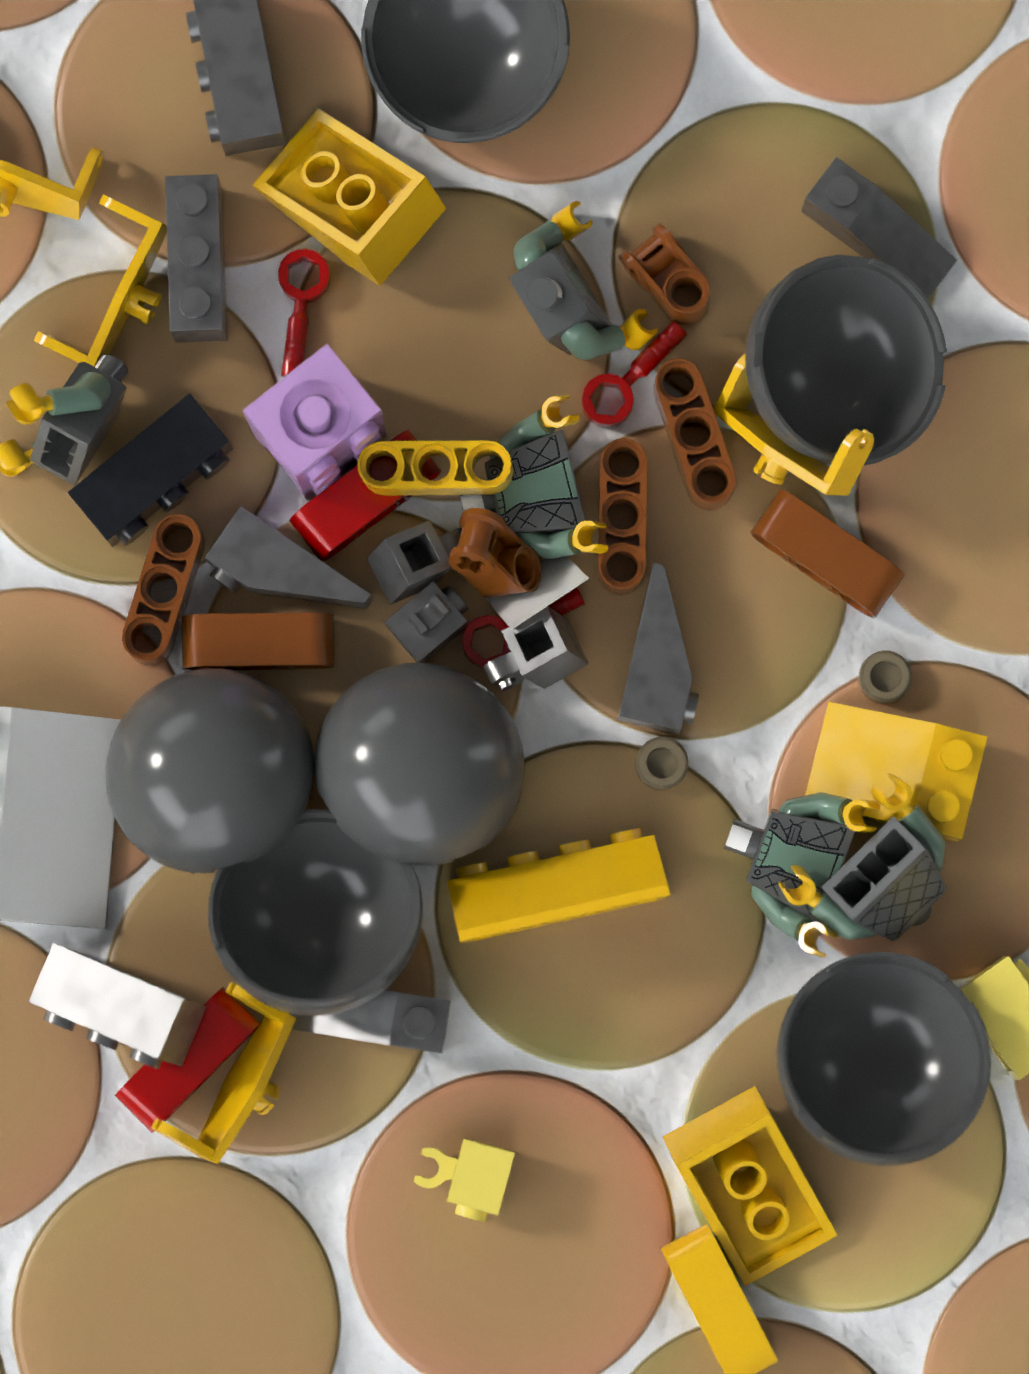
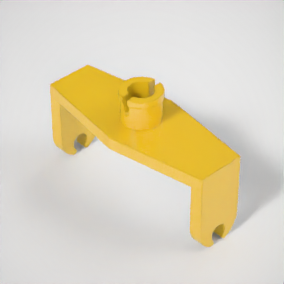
M95 147L90 149L73 189L7 161L0 160V217L8 216L11 211V205L14 203L80 220L102 166L103 157L101 155L103 150Z
M104 194L100 199V205L147 227L148 230L114 294L89 354L43 332L38 331L34 338L35 342L77 363L86 362L95 367L102 355L110 354L129 315L147 325L154 318L156 313L145 308L143 304L147 303L159 308L162 294L155 293L143 286L167 234V225Z
M744 354L736 362L713 410L715 415L762 453L758 463L753 468L756 474L762 473L761 478L781 485L786 479L787 472L790 471L825 495H849L873 448V434L866 429H863L861 432L857 428L850 432L843 440L830 467L823 462L798 453L779 439L761 417L747 409L752 397L746 375Z
M230 982L225 992L264 1016V1019L226 1076L199 1139L197 1140L157 1118L151 1127L157 1133L200 1158L219 1164L252 1110L259 1115H265L274 1107V1104L264 1099L263 1096L267 1094L273 1099L278 1100L279 1086L269 1082L296 1021L294 1016L265 1005L252 997L238 984L235 985Z

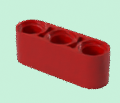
M406 430L390 441L418 440L410 430ZM388 456L376 458L369 468L370 477L377 481L389 480L396 473L397 461ZM430 457L424 462L421 472L423 477L433 481L440 474L441 470ZM356 466L300 508L289 521L316 557L324 562L340 552L414 495L384 496L375 494L367 488Z
M224 987L219 989L203 1005L207 1008L182 1066L162 1061L160 1068L156 1069L144 1064L115 1094V1097L151 1133L155 1132L151 1127L156 1118L166 1122L261 1025L235 998L225 992L226 989Z

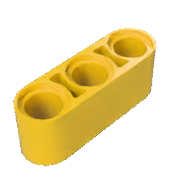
M488 440L379 441L365 447L359 455L357 463L359 475L367 488L375 494L384 496L493 495L502 492L508 487L514 472L510 455L505 447L497 442ZM381 456L392 457L397 461L396 473L386 481L374 480L369 475L371 463ZM432 456H443L450 462L448 474L438 481L426 479L421 472L424 462ZM484 456H496L504 464L501 474L494 480L489 481L478 478L474 473L477 461Z
M708 1224L660 1248L724 1374H757L778 1363L771 1345Z

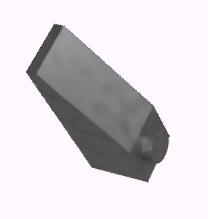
M838 157L834 159L804 200L801 209L802 213L862 257L883 261L904 273L919 287L927 299H929L957 261L879 187Z
M242 506L239 507L205 556L208 564L214 567L209 576L234 593L242 586L254 594L367 609L373 601L371 594Z
M653 563L618 721L679 734L682 723L693 724L699 694L690 692L692 675L664 565Z
M385 990L372 1000L341 1013L321 1016L289 1014L296 1018L292 1030L443 1053L451 1001Z

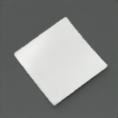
M569 556L554 559L544 558L540 561L541 580L537 589L533 592L486 599L505 623L513 629L588 580L589 577L576 566Z

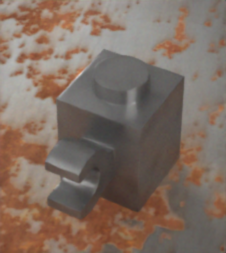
M430 520L382 541L367 560L390 605L421 592L433 581L437 584L452 568L448 563L450 551L458 546L462 532L461 527L438 537Z
M433 581L386 620L385 624L416 662L425 663L466 629L468 623L463 614L469 608L449 585L441 591Z
M547 606L513 629L507 627L502 630L511 652L493 659L483 667L491 684L496 685L499 683L501 690L506 691L518 685L524 678L545 689L589 663L569 620Z

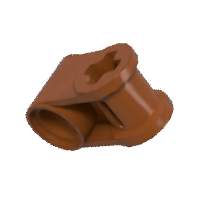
M659 223L652 228L653 235L631 253L624 251L618 257L632 279L644 291L649 293L672 321L681 325H691L700 321L707 313L710 301L709 282L689 259L676 238L666 227ZM685 286L692 287L699 292L701 299L691 307L680 306L672 298V294L676 289Z
M481 508L464 510L459 520L462 532L458 546L454 547L449 554L448 563L450 566L462 574L475 587L478 593L485 598L533 592L537 589L541 580V564L534 549L526 545L497 513Z

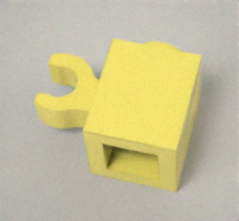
M468 1138L463 1139L458 1158L448 1156L434 1147L422 1148L421 1155L435 1159L439 1165V1170L431 1178L415 1175L414 1182L423 1188H435L446 1180H452L447 1202L457 1204L455 1214L483 1222L486 1221L488 1213L499 1215L515 1151Z

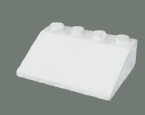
M0 706V921L106 929L116 820L108 800L106 761L115 730L121 721L120 719Z

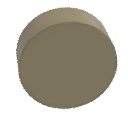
M887 650L878 651L870 655L862 663L858 673V683L862 693L869 700L878 704H890L902 698L909 690L912 681V672L908 662L900 654Z
M656 737L647 741L640 748L635 765L637 774L645 785L655 790H668L677 786L683 780L687 773L689 762L687 753L679 742L668 737Z

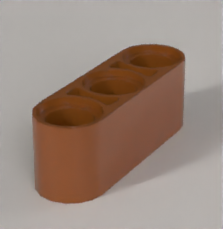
M682 358L670 359L663 363L657 371L653 388L654 397L690 500L701 509L708 511L717 510L726 505L733 494L736 484L735 471L699 369L689 360ZM673 374L684 375L692 384V391L684 397H673L664 389L663 381ZM688 423L701 424L706 428L709 440L702 446H689L683 442L680 430ZM709 471L718 473L725 481V490L717 496L705 495L697 486L699 475Z
M627 438L616 439L607 444L602 452L599 466L598 522L605 523L607 528H598V544L608 545V550L603 554H598L597 573L603 588L616 595L630 594L636 590L643 580L646 568L648 461L642 446L636 441ZM626 453L634 457L638 465L635 474L625 478L613 474L608 464L613 456ZM616 505H627L634 510L637 516V522L634 526L621 530L611 525L607 514ZM623 556L632 560L636 567L635 576L625 582L612 579L607 573L606 568L611 559Z
M784 490L778 491L750 532L767 549L856 610L871 618L877 617L905 576L888 559L802 500Z
M184 514L166 516L155 528L123 629L122 641L125 650L135 661L143 665L154 666L161 664L169 658L173 651L182 623V616H184L205 547L203 533L194 520ZM177 528H186L193 533V543L189 549L182 553H173L167 550L166 538L171 531ZM163 577L176 580L178 586L177 593L171 601L157 603L152 600L150 591L155 581ZM146 627H155L160 630L162 635L160 646L154 652L148 654L137 651L135 637L138 632Z
M301 612L191 614L182 616V669L184 670L208 668L228 670H301L334 667L333 614Z

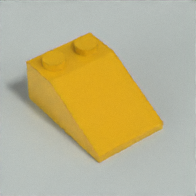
M319 108L252 185L258 193L344 263L379 286L383 284L446 210L445 205L426 176Z
M828 702L805 795L824 792L849 798L853 801H876L871 794V788L874 786L889 798L895 791V783L887 775L890 773L910 786L912 790L911 805L920 806L941 833L944 840L957 842L963 838L988 736L937 723ZM881 804L880 809L866 808L863 812V819L881 824H886L893 816L897 820L900 817L897 811L888 810Z
M756 1086L662 1136L677 1169L744 1286L838 1236Z

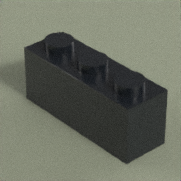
M189 393L67 493L112 547L120 541L126 546L135 541L148 529L149 525L145 521L160 508L167 513L185 500L189 495L186 487L202 475L207 480L221 471L229 463L230 459L227 457V454L233 450V447L227 437Z

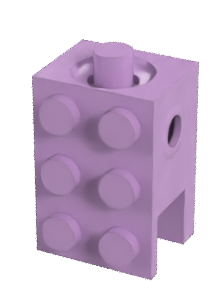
M328 344L324 345L243 410L254 437L266 451H270L295 482L305 500L313 493L316 495L320 494L342 477L340 472L355 460L358 463L359 455L365 447L371 443L379 442L386 436L381 409Z

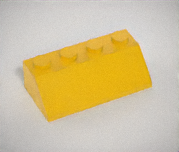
M641 828L611 834L612 844L591 849L590 841L587 839L558 846L560 856L540 860L538 851H532L507 857L509 867L488 871L486 862L455 869L457 879L448 880L447 884L460 943L465 944L668 898L670 896L669 887L655 836L643 837Z

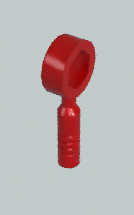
M297 249L287 254L281 261L278 269L279 284L284 294L294 301L293 313L288 318L281 370L282 377L287 376L304 362V349L309 323L306 316L307 303L320 299L326 293L330 284V271L325 259L316 251L309 249ZM305 260L319 268V283L303 292L289 284V269Z
M672 321L631 362L630 370L622 378L618 375L606 373L591 379L583 390L581 402L583 412L588 420L599 427L605 428L615 427L626 421L632 411L634 401L631 386L639 378L646 377L687 336L686 332L676 322ZM600 386L619 389L624 404L615 416L596 413L591 397Z
M576 587L548 605V607L563 616L585 605V602ZM484 615L477 617L467 625L463 632L462 646L465 656L471 663L480 668H484L483 666L493 659L511 652L505 638L502 653L486 659L471 648L474 631L492 625L503 635L502 630L509 626L497 616Z

